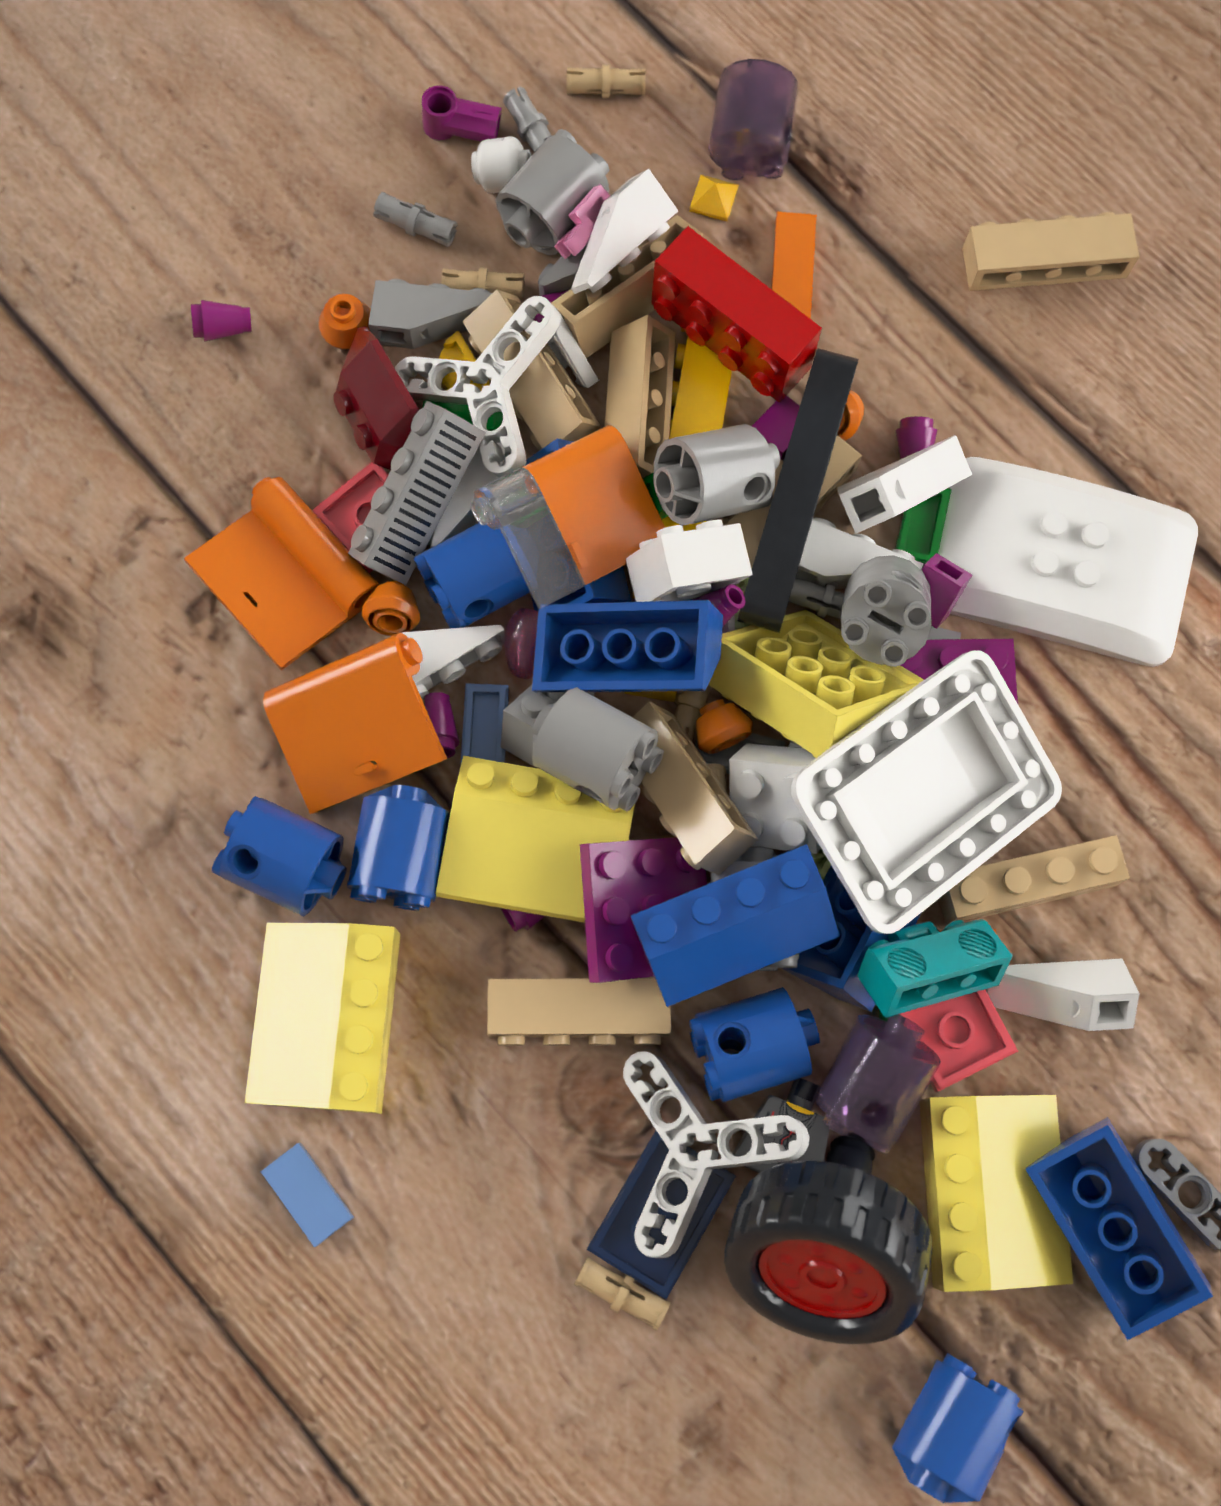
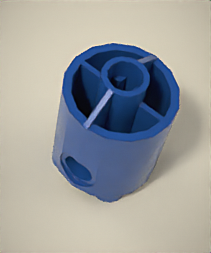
M497 513L413 557L418 570L425 580L423 582L435 604L439 603L443 610L441 611L450 629L467 627L537 589L536 577L540 557L531 537L524 528L520 530L506 525Z
M393 785L363 797L352 866L347 883V888L351 889L350 899L376 903L377 899L386 900V898L394 899L393 907L412 911H419L420 908H430V903L435 902L450 812L443 809L426 790L407 785Z
M257 796L250 801L244 813L236 810L229 818L224 830V834L229 837L225 849L220 851L212 866V873L303 917L310 913L321 896L330 900L335 897L347 872V868L340 861L344 842L342 835Z
M784 987L697 1013L694 1019L689 1020L691 1027L689 1034L696 1057L701 1058L705 1056L707 1063H704L706 1074L703 1077L711 1101L721 1099L723 1103L812 1075L808 1047L820 1043L818 1028L809 1008L796 1012L793 1002ZM735 1049L739 1053L727 1054L723 1050Z
M948 1353L943 1362L936 1359L930 1376L921 1393L916 1398L892 1448L908 1481L942 1503L980 1502L1004 1453V1447L1009 1434L1024 1411L1017 1407L1020 1398L1017 1397L1016 1393L992 1379L988 1386L985 1387L974 1380L977 1373L973 1371L972 1367Z

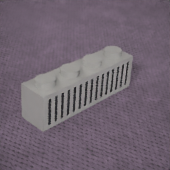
M429 401L414 416L411 423L412 431L404 446L393 456L391 471L383 486L379 487L374 493L371 500V510L363 525H360L355 530L351 539V548L348 552L349 555L363 565L404 585L407 584L416 567L413 557L423 553L486 433L450 411Z

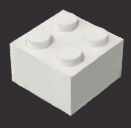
M720 519L703 522L696 526V530L684 531L682 525L660 529L656 532V538L641 542L639 544L640 549L626 558L636 602L688 601L726 587L729 584L736 585L753 575L741 524L723 526Z
M746 743L729 759L730 799L758 838L752 845L753 847L791 851L807 844L812 854H817L821 849L791 795V785L794 777L800 770L816 759L806 749Z

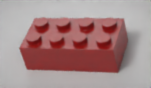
M687 226L655 260L651 304L658 315L666 321H674L686 331L687 336L699 346L705 345L717 354L720 362L731 371H739L750 380L754 389L761 395L771 396L780 403L811 369L822 327L692 228Z

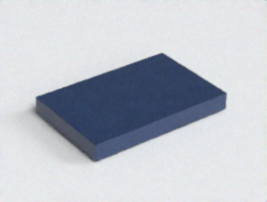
M655 1130L586 1250L667 1300L736 1175L725 1168L713 1169L677 1251L671 1256L661 1259L644 1255L635 1244V1228L669 1151L663 1139ZM687 1146V1154L693 1155L698 1160V1152ZM678 1178L671 1181L667 1186L666 1197L673 1206L682 1204L687 1198L688 1187L685 1181ZM660 1207L658 1208L657 1214L665 1215V1219L659 1229L651 1228L649 1231V1236L654 1239L653 1248L656 1244L666 1243L667 1236L662 1233V1227L666 1218L676 1221L678 1214L664 1211Z

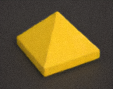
M700 175L689 212L727 222L739 185Z

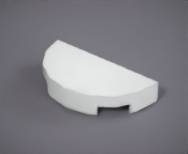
M560 314L559 328L548 341V344L563 368L565 369L570 366L577 378L575 382L582 387L589 388L599 380Z

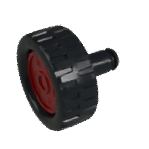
M843 1133L831 1142V1150L828 1153L826 1162L793 1161L782 1163L762 1171L748 1182L740 1195L733 1215L724 1250V1263L728 1278L739 1296L756 1312L771 1322L802 1336L825 1342L871 1344L885 1341L901 1334L918 1317L928 1283L933 1250L932 1236L926 1220L919 1209L898 1189L871 1175L872 1161L875 1159V1151L871 1142L866 1137L857 1133Z

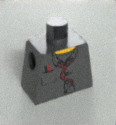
M802 1078L793 1081L786 1101L776 1096L768 1095L753 1117L785 1115L802 1122L809 1134V1146L806 1152L800 1158L792 1161L744 1167L761 1173L772 1166L787 1162L824 1161L831 1120L812 1112L821 1088L819 1085ZM783 1126V1134L771 1137L763 1135L764 1127L759 1129L764 1144L778 1143L784 1146L785 1151L789 1150V1142L796 1140L797 1137L796 1133L789 1131L786 1126ZM745 1131L733 1151V1155L736 1157L746 1155L752 1147V1139L747 1131ZM763 1147L762 1155L767 1153L765 1147Z

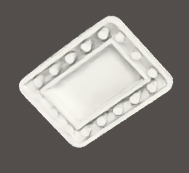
M979 457L965 458L972 475L949 487L952 491L938 554L973 576L950 614L1144 666L1155 667L1163 664L1171 657L1175 646L1198 536V526L1188 513L1136 495L1046 471Z
M975 650L960 655L850 732L800 770L794 777L791 785V795L795 805L863 920L872 931L878 934H892L904 927L1051 810L1059 802L1062 794V785L1057 772L993 660L984 652Z

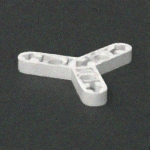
M533 296L521 304L475 362L406 357L395 366V370L414 400L468 405L473 425L486 432L479 444L483 463L486 469L500 479L511 480L516 478L519 474V469L525 466L527 462L509 389L556 333L560 325V313L548 299L542 296ZM538 313L544 316L543 321L540 323L533 320ZM523 329L531 335L528 340L521 334ZM520 342L521 347L518 355L510 361H504L503 355L506 347L511 343ZM417 372L428 379L427 383L422 379H412L410 384L408 380L410 377H416ZM450 372H456L457 380L455 385L449 390L442 391L441 382L443 378ZM488 378L491 380L490 386H483L482 390L478 389L475 385L470 384V379L474 383L479 384L487 383ZM495 412H502V424L496 430L488 431L486 423L490 415ZM501 442L502 447L511 453L506 457V464L504 466L499 464L504 459L502 448L496 443Z
M642 1051L631 1055L625 1063L623 1077L628 1088L669 1149L635 1228V1244L639 1251L646 1256L661 1259L667 1258L677 1251L713 1169L792 1161L800 1158L809 1146L807 1128L802 1122L790 1116L777 1115L707 1124L666 1062L660 1057ZM642 1064L655 1067L651 1070L650 1075L656 1085L663 1087V1089L655 1092L649 1083L643 1080L638 1081V1078L642 1075L640 1069ZM675 1097L681 1104L680 1117L673 1123H665L660 1116L661 1105L666 1099ZM783 1126H786L789 1131L797 1135L796 1140L789 1142V1150L785 1151L784 1146L778 1143L764 1144L759 1129L764 1127L763 1135L771 1137L783 1134ZM746 1130L751 1136L752 1147L746 1155L736 1157L730 1151L729 1140L736 1131ZM696 1136L697 1141L706 1144L717 1143L719 1152L714 1150L698 1152V1160H696L693 1155L687 1154L686 1147L693 1145L694 1137ZM763 1147H765L767 1153L762 1155ZM720 1153L721 1159L717 1160L718 1154ZM681 1178L688 1187V1195L682 1204L673 1206L666 1197V1189L671 1181ZM660 1207L664 1211L678 1214L676 1221L666 1218L662 1227V1233L667 1236L666 1243L656 1244L653 1248L654 1239L649 1236V1231L651 1228L659 1229L665 1219V1215L657 1214L658 1208Z

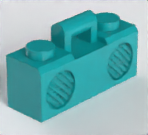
M984 919L966 923L963 920H956L949 923L942 932H939L935 925L928 921L901 928L892 934H888V940H879L872 944L865 953L857 977L886 1018L999 986L1013 955Z

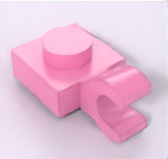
M601 184L593 187L568 215L576 226L568 231L554 246L564 259H567L571 254L576 256L589 241L601 205L610 197Z

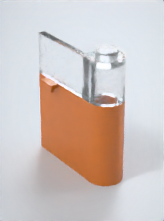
M607 425L477 488L474 491V500L471 502L473 514L481 525L487 524L493 530L500 528L538 609L626 565V558L640 549L639 544L641 542L656 538V532L665 528L624 438L612 425Z

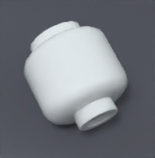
M516 137L483 140L471 157L472 173L476 184H481L488 193H499L532 156L529 149L524 150Z

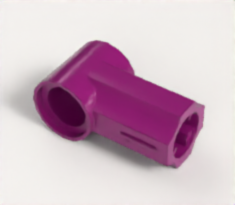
M440 85L428 88L422 95V126L424 132L430 138L443 141L450 139L452 136H458L482 142L486 139L498 137L502 108L457 98L450 88Z

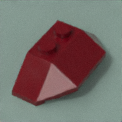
M366 326L357 329L341 370L336 392L334 393V403L338 413L343 417L346 416L353 428V435L358 447L367 452L372 463L391 470L393 456L404 446L412 431V420L419 409L378 339L368 331Z

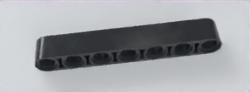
M817 348L753 563V575L749 577L745 590V605L739 611L738 622L780 633L859 361L858 358Z

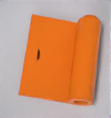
M266 477L259 481L252 490V510L187 555L184 560L282 671L361 612L365 601L379 584L358 560L348 554L349 550L282 477ZM245 595H248L256 603V605Z
M398 633L264 693L263 704L266 715L310 815L447 759L412 676L419 672L420 663L423 660L420 646L413 638H408L403 633Z

